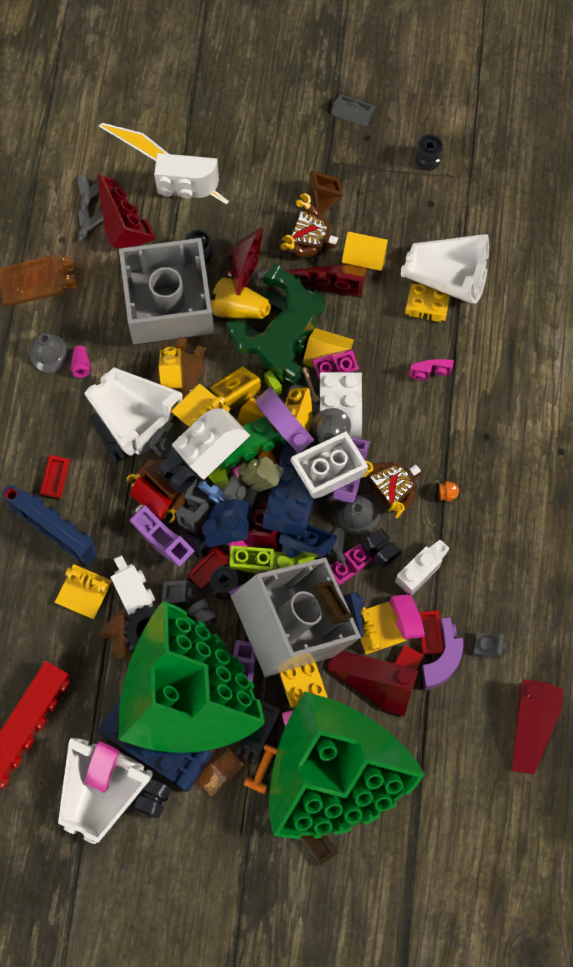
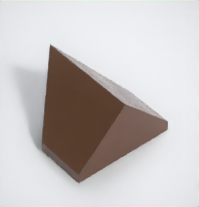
M313 170L309 172V188L314 206L324 215L343 196L340 181L338 178Z

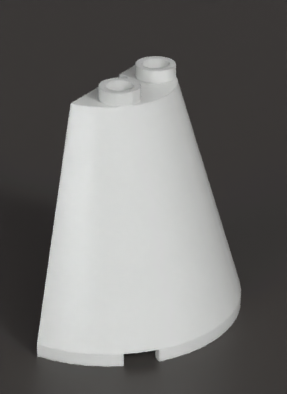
M488 235L413 243L410 252H407L406 263L401 268V277L411 279L468 303H477L483 293L487 276L486 259H489Z
M113 368L108 373H105L101 377L99 385H91L84 393L121 449L131 456L133 453L140 455L150 450L151 447L148 444L159 428L165 429L167 432L174 424L171 422L174 416L171 410L182 401V393L117 368Z
M71 738L68 745L58 824L63 825L64 830L69 833L76 834L77 831L84 834V840L96 844V842H100L147 785L152 777V772L148 769L145 772L143 770L145 766L142 763L119 752L117 766L112 771L109 788L103 793L85 784L89 765L97 745H88V740Z

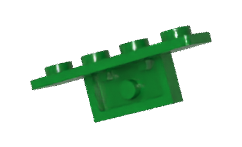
M264 416L242 426L250 436L218 467L220 470L231 469L243 460H251L257 454L263 451L269 452L275 446L281 443L286 444L288 441L284 439L279 431L274 432Z

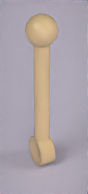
M303 367L301 373L305 375L312 395L311 402L316 404L320 398L315 394L308 374V367Z

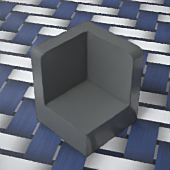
M196 480L188 488L184 496L187 499L186 505L198 508L203 502L209 505V496L196 487L198 484Z
M203 502L199 508L192 506L189 510L180 506L176 511L178 524L197 533L208 519L210 512L208 503Z

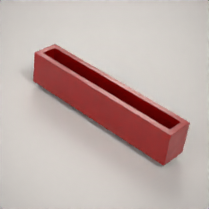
M45 661L0 731V789L2 790L9 783L10 778L8 776L12 770H16L21 764V756L24 751H28L35 741L33 737L36 732L44 728L47 722L45 718L49 712H53L59 703L57 699L61 693H65L71 684L69 681L71 677L66 672Z

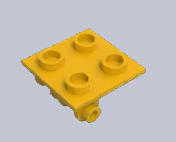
M411 283L405 314H409V317L419 318V314L422 313L421 319H423V315L426 313L428 314L427 320H429L431 314L432 321L441 323V321L446 319L450 295L428 286Z
M199 383L171 412L187 426L191 427L203 414L212 409L220 408L229 411L230 408L224 404L226 400L221 395L219 397L214 396Z
M73 564L72 568H68L66 571L67 578L55 603L94 619L112 580Z
M390 601L368 609L363 607L361 611L364 636L360 638L366 655L407 641L396 626L398 617L392 609Z
M316 662L279 673L291 708L296 707L304 691L328 698Z

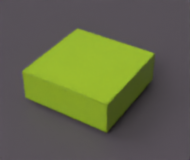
M271 370L264 374L265 383L278 396L281 395L282 386Z

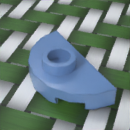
M204 480L199 481L196 485L198 489L209 496L208 499L212 503L228 501L224 491L215 485L211 487Z

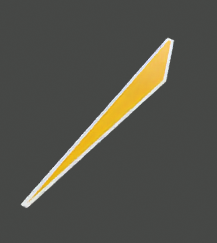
M105 123L99 125V127L155 161L157 160L158 153L168 154L143 133ZM216 191L210 194L225 204L229 202Z

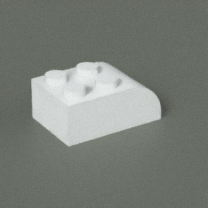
M157 154L154 175L158 194L166 197L181 196L187 199L191 197L203 198L216 190L219 182L217 159Z
M320 373V412L329 408L343 410L351 421L349 436L361 439L362 373Z
M217 408L203 414L188 430L177 438L172 446L204 480L250 435L228 411Z
M347 431L291 457V463L312 498L322 497L362 478L368 468Z

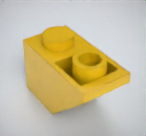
M166 347L160 350L159 374L162 386L182 388L180 348Z
M308 387L290 389L285 405L309 433L313 421L310 390Z

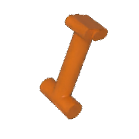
M265 744L263 747L266 751L254 779L247 777L244 782L245 786L265 794L268 785L263 784L262 781L273 755H276L278 750L268 744Z

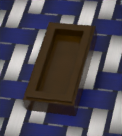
M331 581L317 583L312 586V592L332 625L348 622L352 618Z
M314 835L301 836L300 838L319 866L338 854V851L326 835H321V838L314 839Z

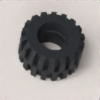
M144 605L142 610L137 608L134 615L131 613L128 616L129 621H125V630H123L124 640L132 654L138 643L141 630L147 625L158 605H153L152 607Z

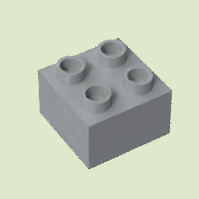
M201 238L119 249L128 325L133 344L214 333Z
M326 558L256 574L231 595L265 677L332 658L361 638L353 618L348 622L332 625L311 590L314 584L331 581L348 609Z

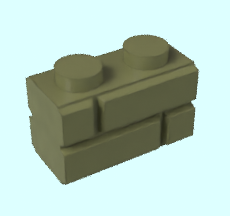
M266 456L258 460L253 459L248 464L243 463L238 469V477L245 487L257 490V492L276 486L283 473V468L276 463L273 464V461Z

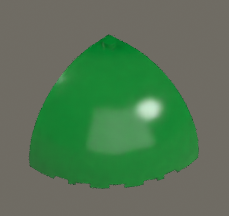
M163 601L156 609L144 628L131 657L120 699L119 740L150 750L187 753L220 748L249 736L265 723L260 700L255 698L252 691L255 686L244 675L245 668L236 656L232 657L225 649L226 643L216 633L213 636L209 633L204 623L200 620L196 623L187 617L188 612L168 602Z
M304 691L287 722L274 761L269 796L270 822L273 836L300 839L301 836L314 835V839L321 838V835H327L332 832L338 835L352 831L351 827L362 822L364 825L369 824L380 818L381 812L396 807V802L404 794L409 795L424 777V773L409 750L380 724L343 703Z

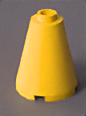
M221 278L214 288L213 293L216 294L215 301L211 300V310L214 316L219 318L263 319L270 312L271 306L268 299L245 287L240 296L236 295L233 279Z

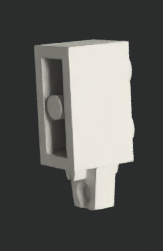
M441 540L429 548L426 546L396 576L395 583L412 596L440 568L442 559L449 551V547Z
M122 556L115 558L114 560L119 570L114 572L115 575L111 576V579L128 615L131 613L134 615L137 608L140 610L144 609V605L152 607V602L155 601L151 590H146L143 585L146 579L142 571H137L132 564L127 566Z

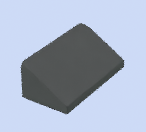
M340 94L334 101L332 115L367 127L374 113L375 106Z

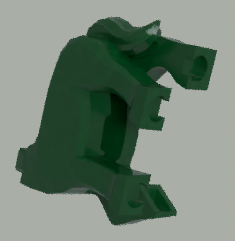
M275 262L264 276V284L281 287L284 289L286 297L274 294L265 288L261 291V296L268 299L271 306L270 309L276 310L280 314L271 321L263 333L253 329L241 318L238 322H228L227 331L229 338L234 341L236 349L240 354H257L266 372L271 370L282 385L287 382L295 386L301 379V374H299L301 366L294 362V358L297 354L300 355L306 348V342L316 328L318 317L324 312L326 303L319 293L305 289L301 284L300 277L295 279L294 275L283 270Z

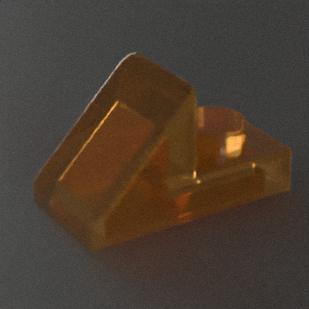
M119 611L98 632L100 638H115L112 639V652H116L118 659L127 658V647L123 635L126 621L124 611Z
M228 749L214 764L211 763L197 782L213 797L244 767V764Z

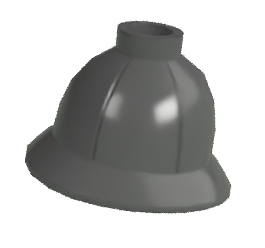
M51 333L38 335L32 342L29 351L33 365L38 370L46 373H54L60 370L66 363L68 356L67 346L63 339Z
M337 408L322 410L314 417L311 424L312 434L320 443L346 431L349 434L351 430L349 416L343 410Z
M357 495L354 503L344 502L340 507L338 515L339 524L342 529L350 534H364L377 525L381 517V509L378 502L372 497Z

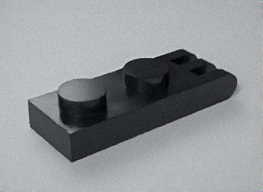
M98 413L90 415V419L113 464L118 463L115 457L117 454L121 461L124 460L123 450Z
M260 701L265 724L249 736L243 738L235 753V756L239 757L242 750H246L243 756V760L246 761L251 753L254 754L251 759V763L254 765L281 712L280 709L263 701Z

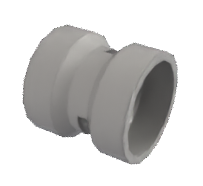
M206 599L198 601L187 610L190 616L195 618L196 623L200 620L205 624V627L217 619L215 613L210 611Z

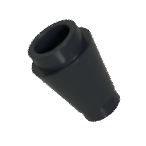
M189 531L184 532L181 536L194 550L193 554L196 557L205 558L212 550V547H208L205 544V537Z

